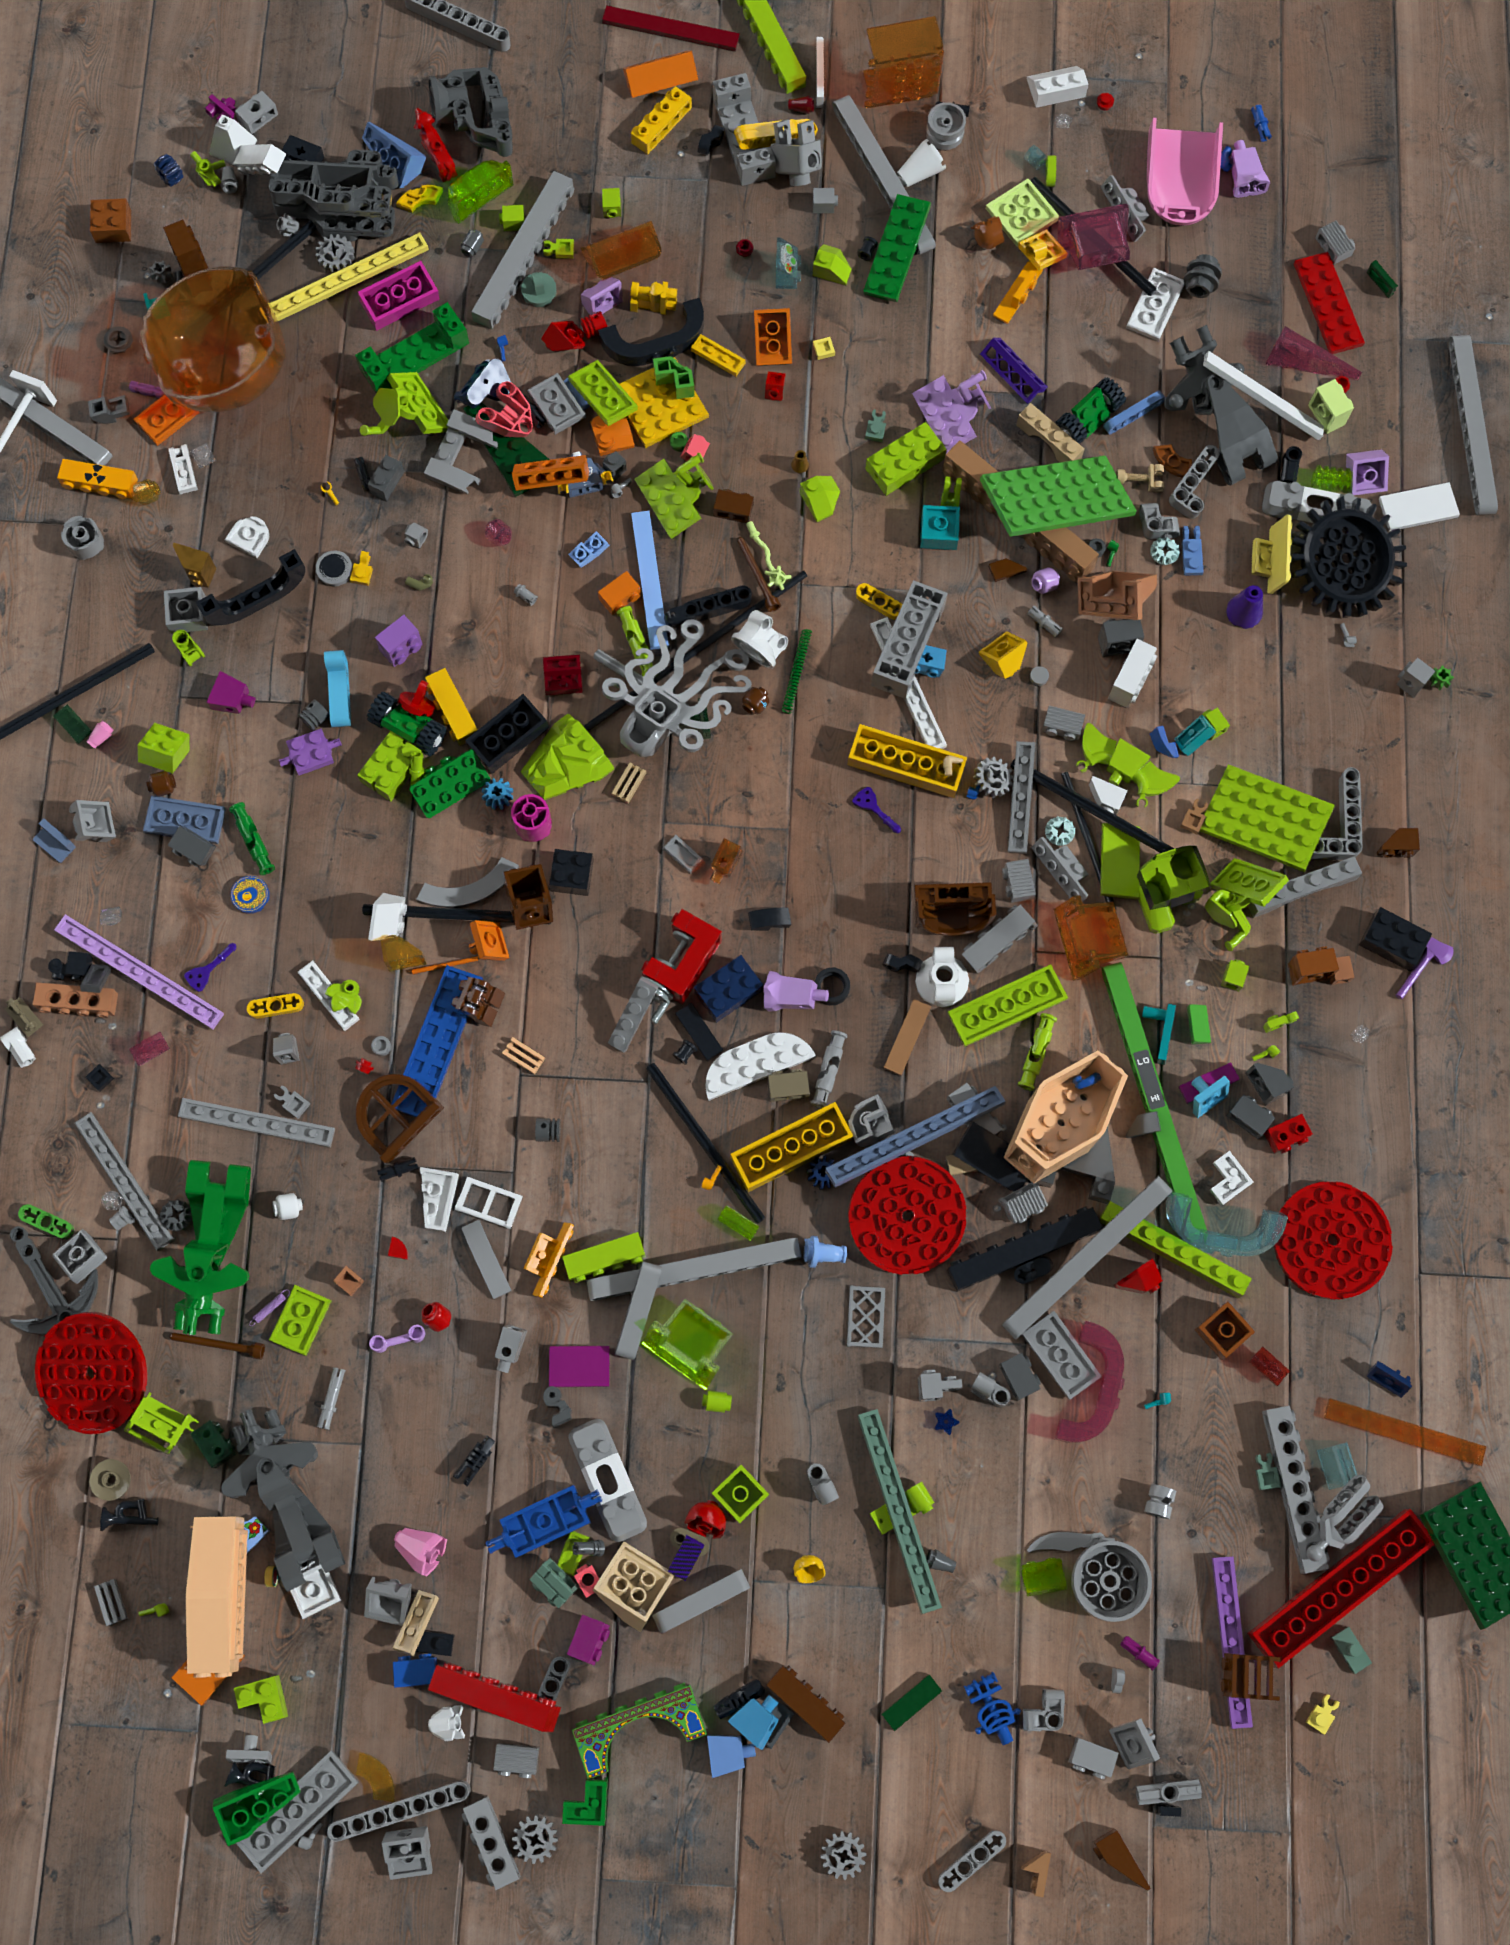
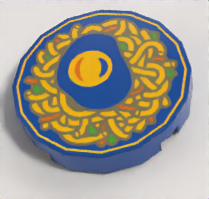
M256 876L240 878L231 889L233 905L246 914H254L261 911L269 901L270 892L268 886L262 879Z

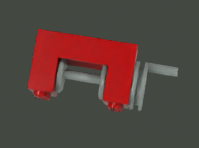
M681 909L679 913L676 912L671 920L673 923V936L680 944L670 960L666 961L652 957L650 961L646 960L641 968L643 978L659 987L652 999L660 1003L650 1020L654 1024H657L670 1003L669 1000L673 999L682 1005L684 1004L722 942L721 930L684 909ZM689 947L678 967H676L675 965L685 948Z

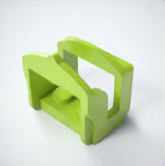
M149 1392L141 1400L124 1431L144 1444L168 1455L185 1429L190 1432L194 1431L190 1428V1423L195 1422L198 1424L199 1421L194 1419L189 1413L184 1416L150 1397L152 1393ZM136 1425L167 1442L168 1446L165 1448L132 1430V1426Z

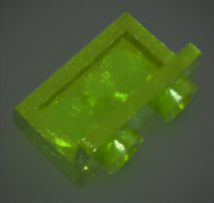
M1048 1558L1042 1562L1030 1561L1021 1566V1576L1027 1597L1067 1589L1061 1558Z

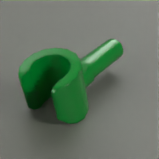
M1111 540L1107 546V549L1111 551L1106 564L1107 567H1111L1113 557L1118 551L1119 544L1114 540Z

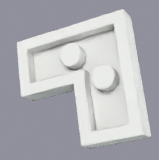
M1230 1151L1213 1162L1214 1166L1224 1177V1180L1210 1189V1192L1221 1206L1253 1183V1180Z

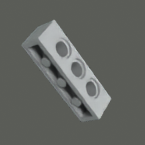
M489 1796L464 1807L462 1818L466 1826L470 1825L472 1830L470 1837L473 1845H478L480 1850L478 1857L481 1865H486L489 1874H486L489 1885L491 1887L494 1886L495 1890H498L520 1879L521 1875ZM478 1818L486 1819L487 1827L485 1829L478 1828L476 1824ZM485 1839H494L495 1848H486ZM496 1858L501 1859L504 1863V1867L500 1870L495 1869L493 1866V1860Z

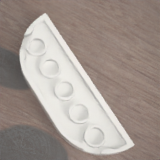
M788 1033L768 1034L728 1050L712 1063L707 1073L706 1094L708 1101L768 1077V1075H772V1072L784 1071L816 1058V1055L804 1040Z

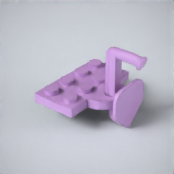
M983 370L976 375H971L969 379L960 383L957 388L952 390L943 375L912 393L930 428L946 447V454L959 440L965 444L977 437L969 421L975 417L978 407L986 404L988 409H991L978 384L982 380H987ZM973 385H976L977 389L973 391L968 389Z

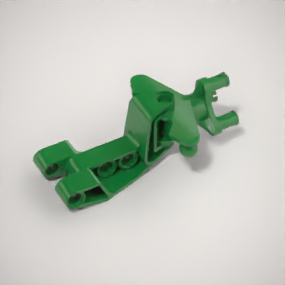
M190 1160L185 1193L191 1207L195 1240L190 1241L184 1247L185 1266L178 1265L172 1256L157 1259L150 1266L153 1276L185 1292L186 1298L175 1303L174 1306L176 1315L173 1329L184 1330L183 1334L196 1335L197 1319L200 1317V1314L210 1315L207 1333L221 1334L222 1316L225 1315V1309L213 1300V1294L243 1286L249 1281L250 1275L246 1269L233 1263H229L222 1270H219V1267L249 1204L250 1166L230 1164L226 1183L211 1182V1178H209L211 1162Z

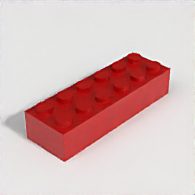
M444 1662L443 1666L436 1665L428 1688L429 1691L541 1732L554 1731L561 1707L556 1705L557 1701L546 1697H539L537 1699L538 1694L527 1690H520L519 1692V1687L511 1684L501 1683L499 1685V1680L484 1676L480 1678V1673L464 1669L461 1671L462 1667L456 1664Z

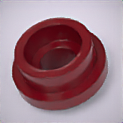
M742 239L737 243L736 252L740 256L747 257L753 253L754 247L750 240Z

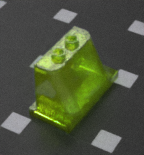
M684 1299L664 1325L656 1320L651 1324L641 1344L704 1390H707L720 1369L714 1361L731 1339L733 1333L722 1326L718 1320L708 1316L704 1310L697 1308L691 1302Z

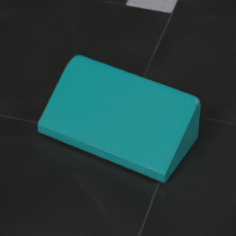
M1201 715L1175 737L1174 740L1179 749L1189 756L1212 737L1216 731L1207 719Z

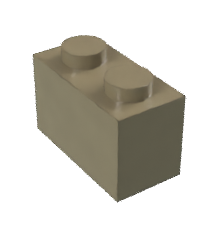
M794 1069L791 1070V1073L783 1074V1071L772 1072V1075H768L771 1102L809 1098L807 1071Z

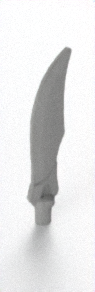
M1056 1532L1044 1535L1034 1541L1027 1549V1552L1041 1549L1070 1552L1080 1547L1088 1548L1099 1542L1115 1541V1538L1105 1537L1100 1532L1093 1534Z

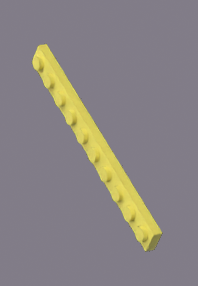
M417 233L261 307V310L269 325L274 324L428 251V245L421 233Z

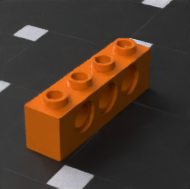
M586 455L514 464L512 471L516 491L586 482L589 476Z

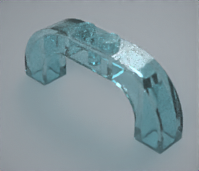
M1171 1192L1166 1200L1167 1219L1179 1237L1188 1244L1201 1248L1203 1252L1213 1254L1214 1251H1217L1226 1257H1232L1233 1255L1255 1256L1269 1250L1281 1238L1288 1216L1281 1212L1263 1209L1260 1224L1253 1233L1247 1236H1235L1195 1228L1190 1221L1192 1203L1190 1196Z

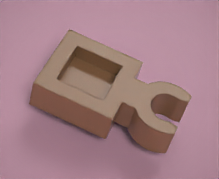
M1199 799L1194 801L1192 805L1193 810H1187L1180 826L1195 834L1199 833L1206 817L1201 813H1204L1208 807V803H1205L1202 808L1198 807Z

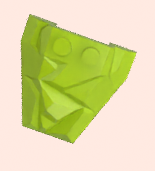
M566 714L553 724L521 770V774L544 800L567 793L566 791L572 788H581L586 783L600 781L611 773L614 767L604 754L603 749L583 725L570 714Z

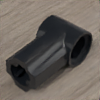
M1297 446L1289 447L1282 458L1281 482L1290 484L1297 482L1299 463L1302 457V451ZM1289 455L1294 456L1295 459H1291Z

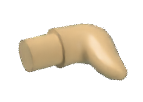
M952 755L946 756L943 760L945 776H952V763H961L963 759Z

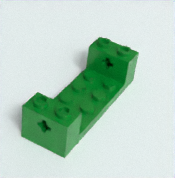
M448 302L432 311L434 323L376 355L370 346L355 355L360 371L375 393L380 388L392 389L391 384L387 380L390 373H419L469 344L467 329Z

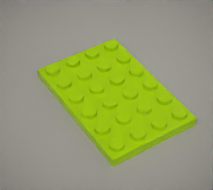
M1228 764L1204 814L1206 817L1200 832L1305 872L1335 805Z

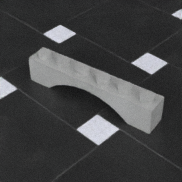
M1354 856L1289 880L1264 907L1254 903H1250L1247 906L1252 917L1255 918L1306 895L1355 881L1362 874V871Z

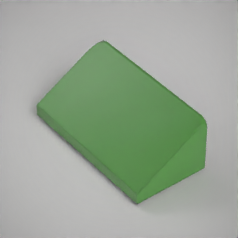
M1188 1005L1187 1013L1192 1045L1211 1043L1206 1005Z

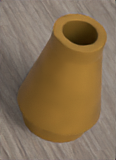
M798 450L791 462V467L796 473H804L809 468V462L803 450Z

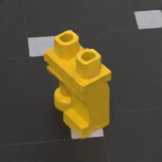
M663 281V284L654 282L650 287L639 286L638 282H632L631 312H637L638 308L650 309L652 312H660V314L666 315V310L676 311L677 289L668 288V282Z

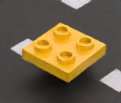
M1047 229L1020 241L1018 244V248L1038 271L1065 259L1068 254Z

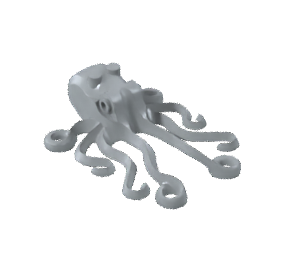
M686 620L681 625V634L686 641L676 651L674 674L664 685H656L653 678L664 670L670 661V654L662 632L670 633L671 640L677 637L676 631L668 625H663L657 629L656 635L662 658L660 662L652 666L645 673L642 685L637 683L632 669L638 665L651 663L654 659L652 651L646 648L637 650L636 656L646 654L648 658L633 659L625 665L624 674L626 680L638 694L637 696L629 695L626 684L619 678H608L603 682L602 692L606 698L615 701L623 699L628 705L635 707L620 731V742L626 749L644 758L654 755L670 733L679 738L680 747L685 751L696 752L700 750L704 741L701 733L695 729L685 728L682 730L679 728V724L698 729L714 728L721 721L719 705L726 707L725 715L731 712V705L726 700H718L713 703V718L711 721L700 722L691 720L690 717L702 712L715 694L745 693L751 689V680L746 676L737 675L734 677V681L744 682L746 686L711 687L701 695L699 702L695 706L685 704L687 700L704 687L710 674L725 663L731 670L742 671L748 666L749 657L747 653L743 650L732 649L706 667L698 681L680 694H673L674 687L683 677L685 653L704 633L703 625L697 620ZM692 627L697 631V633H689L687 631V628ZM738 657L742 660V663H735L732 658ZM608 687H616L619 691L611 692ZM686 739H694L696 744H688Z

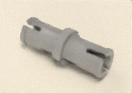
M1035 605L1027 613L1028 616L1039 624V627L1045 628L1055 638L1063 630L1062 627L1051 619V616L1045 615Z

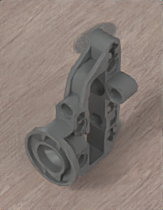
M481 67L453 70L445 78L441 79L429 76L430 106L432 117L435 118V128H439L443 124L454 123L455 131H465L474 145L495 151L503 157L510 156L513 153L507 97H503L497 75L488 68ZM466 86H480L483 100L486 103L489 128L481 129L475 126Z

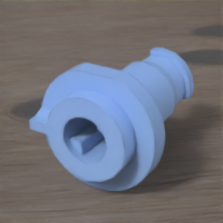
M811 1236L804 1240V1261L808 1262L809 1268H815L818 1262L822 1263L823 1261L846 1262V1246L821 1243L818 1236Z

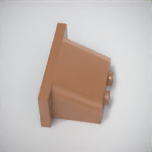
M1109 571L1091 577H1077L1078 614L1131 620L1142 619V604L1156 589L1157 574Z

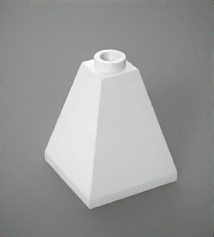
M221 115L215 125L209 154L220 160L224 159L225 162L233 165L241 145H255L257 139L237 121Z

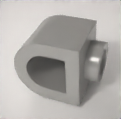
M415 522L409 524L405 529L406 538L404 542L411 547L415 546L420 549L428 536V529Z

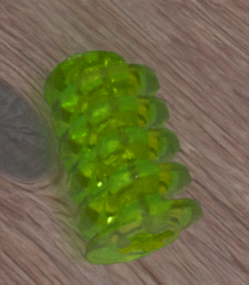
M1317 465L1312 474L1311 487L1313 488L1315 483H1318V488L1325 484V489H1328L1331 484L1332 490H1335L1337 485H1339L1340 491L1346 486L1348 492L1352 483L1350 468L1344 470L1342 467L1336 469L1334 466L1330 469L1329 466H1324L1322 469L1321 465Z

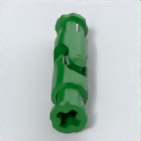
M239 802L232 805L229 811L234 815L236 819L235 824L244 839V843L253 861L258 865L259 874L266 875L273 872L275 866L271 864L268 858L269 853L257 832V828L251 816H248L245 810V803Z

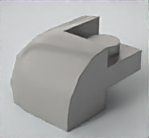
M878 1094L857 1104L850 1116V1120H848L855 1143L860 1147H870L879 1143L880 1139L895 1133L890 1120L891 1117Z

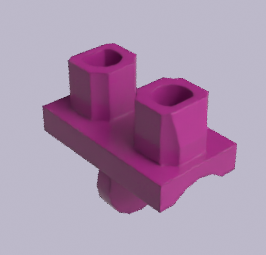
M213 94L208 97L210 103L205 107V111L211 118L219 113L220 115L216 118L217 122L221 115L234 119V112L237 108L234 107L235 100L233 98H222L220 101Z

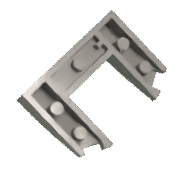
M454 409L447 423L448 430L435 457H431L424 475L429 480L468 494L469 492L466 488L473 482L479 485L482 480L453 466L465 438H470L496 449L498 443L493 441V431L478 425L474 417Z

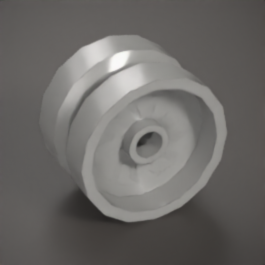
M943 102L935 105L930 110L927 120L926 137L929 143H932L935 148L940 150L956 148L964 137L966 125L964 111L953 103Z

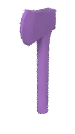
M1431 937L1422 959L1397 992L1396 997L1403 999L1433 957L1440 965L1450 961L1453 956V947Z

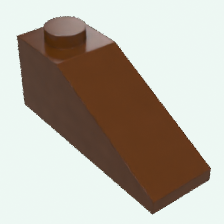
M1113 1828L1093 1841L1096 1846L1093 1848V1851L1099 1860L1103 1859L1145 1890L1151 1889L1116 1829Z

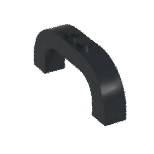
M696 298L683 302V314L687 322L681 330L641 344H630L620 337L616 325H612L598 330L601 345L610 358L627 366H643L653 363L654 358L675 357L689 350L699 335L703 333L704 310L701 300Z
M293 549L279 557L281 565L273 576L228 600L219 601L214 598L213 594H210L195 602L205 620L209 624L217 626L231 624L250 616L289 594L302 581L306 570L296 550Z

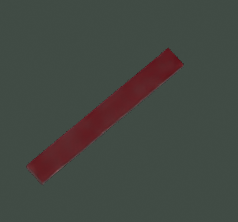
M607 5L602 19V24L735 52L740 33Z

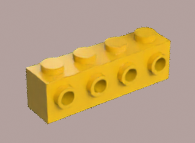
M676 86L671 91H668L664 99L660 103H656L653 110L644 116L642 122L632 129V144L648 155L691 110L692 98Z

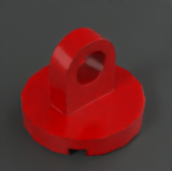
M421 680L416 693L409 691L400 693L398 704H402L401 707L410 714L416 716L426 714V717L431 716L435 705L425 697L429 683Z

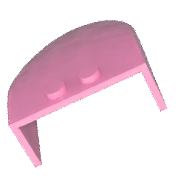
M1153 118L1149 128L1147 149V194L1149 203L1154 212L1168 223L1175 225L1197 223L1212 211L1218 198L1223 123L1220 122L1216 132L1211 133L1156 129L1157 118Z

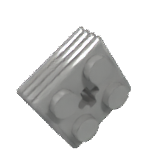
M84 1229L80 1230L52 1255L67 1276L76 1284L85 1279L87 1275L107 1259L105 1253Z

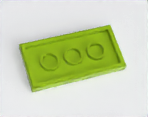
M599 360L568 376L569 382L607 426L638 410V405Z
M1103 823L1100 896L1138 899L1139 880L1137 874L1140 870V841L1108 823Z

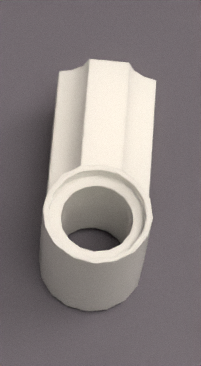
M18 1027L0 1037L8 1051H11L21 1068L29 1066L34 1062L36 1058L26 1043V1037Z

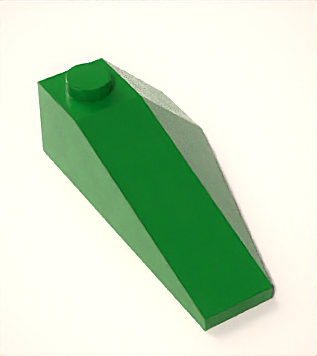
M293 1771L232 1791L214 1799L212 1808L227 1846L250 1837L258 1827L266 1823L274 1813L282 1809L301 1792Z

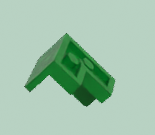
M604 1777L603 1780L586 1779L585 1801L564 1800L562 1824L605 1826L608 1777Z

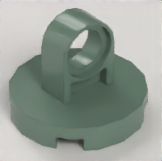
M532 273L522 282V297L525 302L533 304L534 307H545L556 297V283L546 273Z

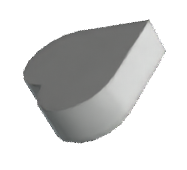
M1112 1668L1111 1690L1112 1693L1120 1694L1125 1683V1671L1120 1668Z

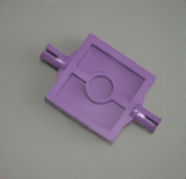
M321 728L287 740L289 756L279 759L281 767L292 763L300 776L333 764L331 749L342 746L339 738L328 742Z

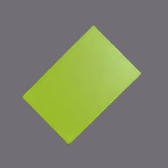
M294 1285L269 1340L306 1356L331 1304V1300Z

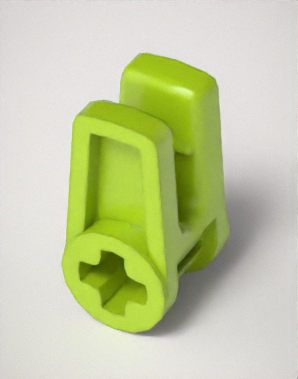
M949 476L945 477L940 506L959 507L962 478L956 479L954 492L951 493L949 492L951 478Z

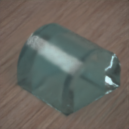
M1032 145L1026 152L1024 159L1036 170H1040L1045 165L1046 155L1038 147Z

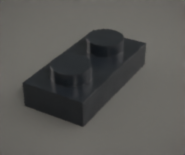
M424 1631L415 1652L452 1656L455 1635Z

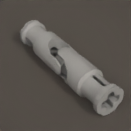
M836 1030L831 1031V1041L826 1048L821 1071L815 1085V1096L810 1103L812 1106L821 1109L827 1106V1099L832 1092L835 1076L843 1054L844 1040L848 1037L847 1034Z

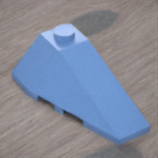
M367 122L362 137L369 150L377 151L381 154L383 165H390V168L393 169L394 167L396 168L398 187L404 188L421 173L426 156L416 148L373 123Z

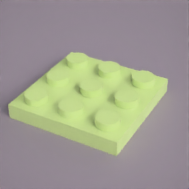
M1026 179L991 201L985 208L992 217L1000 218L1002 230L1016 247H1018L1020 241L1040 233L1059 221L1060 218L1029 179Z

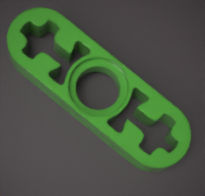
M30 1204L23 1205L19 1209L18 1216L25 1223L61 1239H68L73 1235V1225L57 1216ZM31 1210V1213L37 1215V1218L27 1217L24 1214L25 1211ZM46 1216L50 1217L51 1224L48 1227H43L41 1220ZM56 1224L61 1227H65L66 1225V1229H68V1232L62 1233L60 1230L55 1228Z

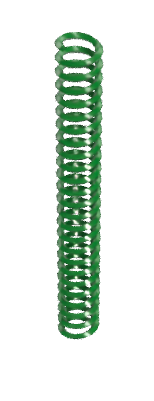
M809 629L801 631L802 634L798 644L799 647H797L798 650L796 651L792 674H790L787 694H785V701H783L784 704L782 705V711L787 714L792 713L791 710L793 709L791 707L794 704L792 700H795L794 697H796L795 694L797 693L795 690H798V683H800L798 680H800V673H802L801 670H803L802 667L804 666L802 663H805L803 660H805V653H807L806 650H808L807 647L809 646L807 643H810L809 640L812 636L810 634L812 631Z

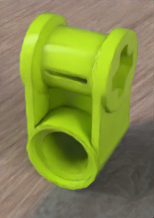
M177 630L173 633L172 640L190 667L199 658L206 657L185 630ZM186 638L184 643H178L180 639Z

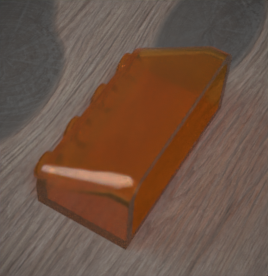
M652 221L641 222L580 247L585 260L600 279L610 278L655 260L662 252Z

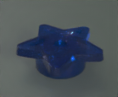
M952 1409L947 1410L944 1414L935 1413L938 1422L934 1429L944 1430L948 1435H951L952 1427L960 1423L957 1419L953 1418Z

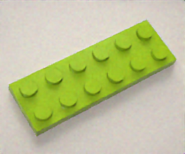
M1050 964L952 1009L947 1014L964 1047L1066 1001L1068 996Z

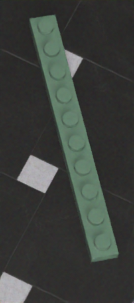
M878 1409L859 1414L857 1417L920 1613L922 1615L940 1609L942 1606Z

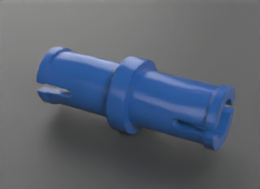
M1255 105L1256 110L1254 106L1251 108L1255 120L1254 126L1258 129L1261 141L1265 142L1267 141L1266 137L1269 140L1272 138L1267 125L1268 119L1264 116L1262 106Z

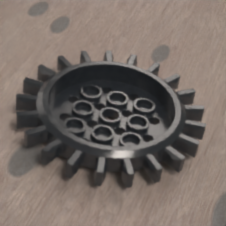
M1344 496L1336 499V511H1332L1328 500L1320 504L1324 513L1322 518L1312 508L1306 514L1314 524L1310 527L1300 521L1295 526L1306 535L1304 539L1299 537L1292 538V545L1301 547L1300 554H1292L1291 561H1301L1302 569L1296 570L1291 576L1292 578L1305 576L1308 583L1299 590L1301 594L1308 592L1311 588L1317 593L1311 603L1312 606L1321 603L1323 598L1329 601L1326 611L1328 615L1334 613L1338 604L1343 605V618L1351 616V605L1357 606L1360 617L1368 614L1365 602L1368 600L1375 611L1383 607L1377 595L1381 593L1386 599H1392L1395 594L1386 587L1387 584L1390 582L1398 586L1404 581L1400 577L1393 575L1394 568L1403 569L1407 567L1406 562L1395 561V553L1405 550L1406 545L1393 546L1391 538L1396 537L1401 532L1400 529H1393L1388 533L1383 527L1391 517L1389 514L1381 517L1379 521L1372 517L1377 508L1376 504L1369 506L1366 513L1360 511L1361 498L1353 500L1352 508L1346 509ZM1342 528L1346 530V534L1342 532ZM1361 535L1363 540H1360L1358 536ZM1337 545L1341 547L1340 551L1337 549ZM1343 554H1346V555L1349 556V558H1350L1349 563L1343 562V560H1342V555H1343ZM1315 555L1319 557V561L1315 560ZM1370 558L1374 560L1373 564L1370 562ZM1331 562H1334L1336 566L1332 567ZM1348 568L1352 570V574L1348 573ZM1364 575L1368 576V580H1365ZM1326 579L1330 580V584L1326 583ZM1343 585L1346 586V588H1347L1346 591L1343 590V588H1342Z

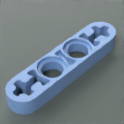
M1159 390L1114 416L1103 427L1108 434H1113L1160 406L1166 397Z

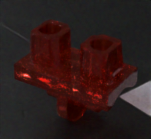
M1263 1346L1249 1361L1275 1386H1278L1290 1372L1287 1367Z

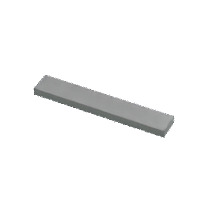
M1016 741L1008 853L1027 854L1035 742Z

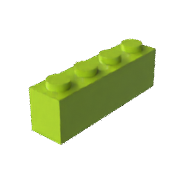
M638 1232L562 1256L569 1280L575 1283L586 1280V1276L589 1275L594 1277L603 1275L605 1270L611 1268L613 1271L624 1268L623 1264L629 1262L632 1265L643 1261L642 1258L646 1257Z

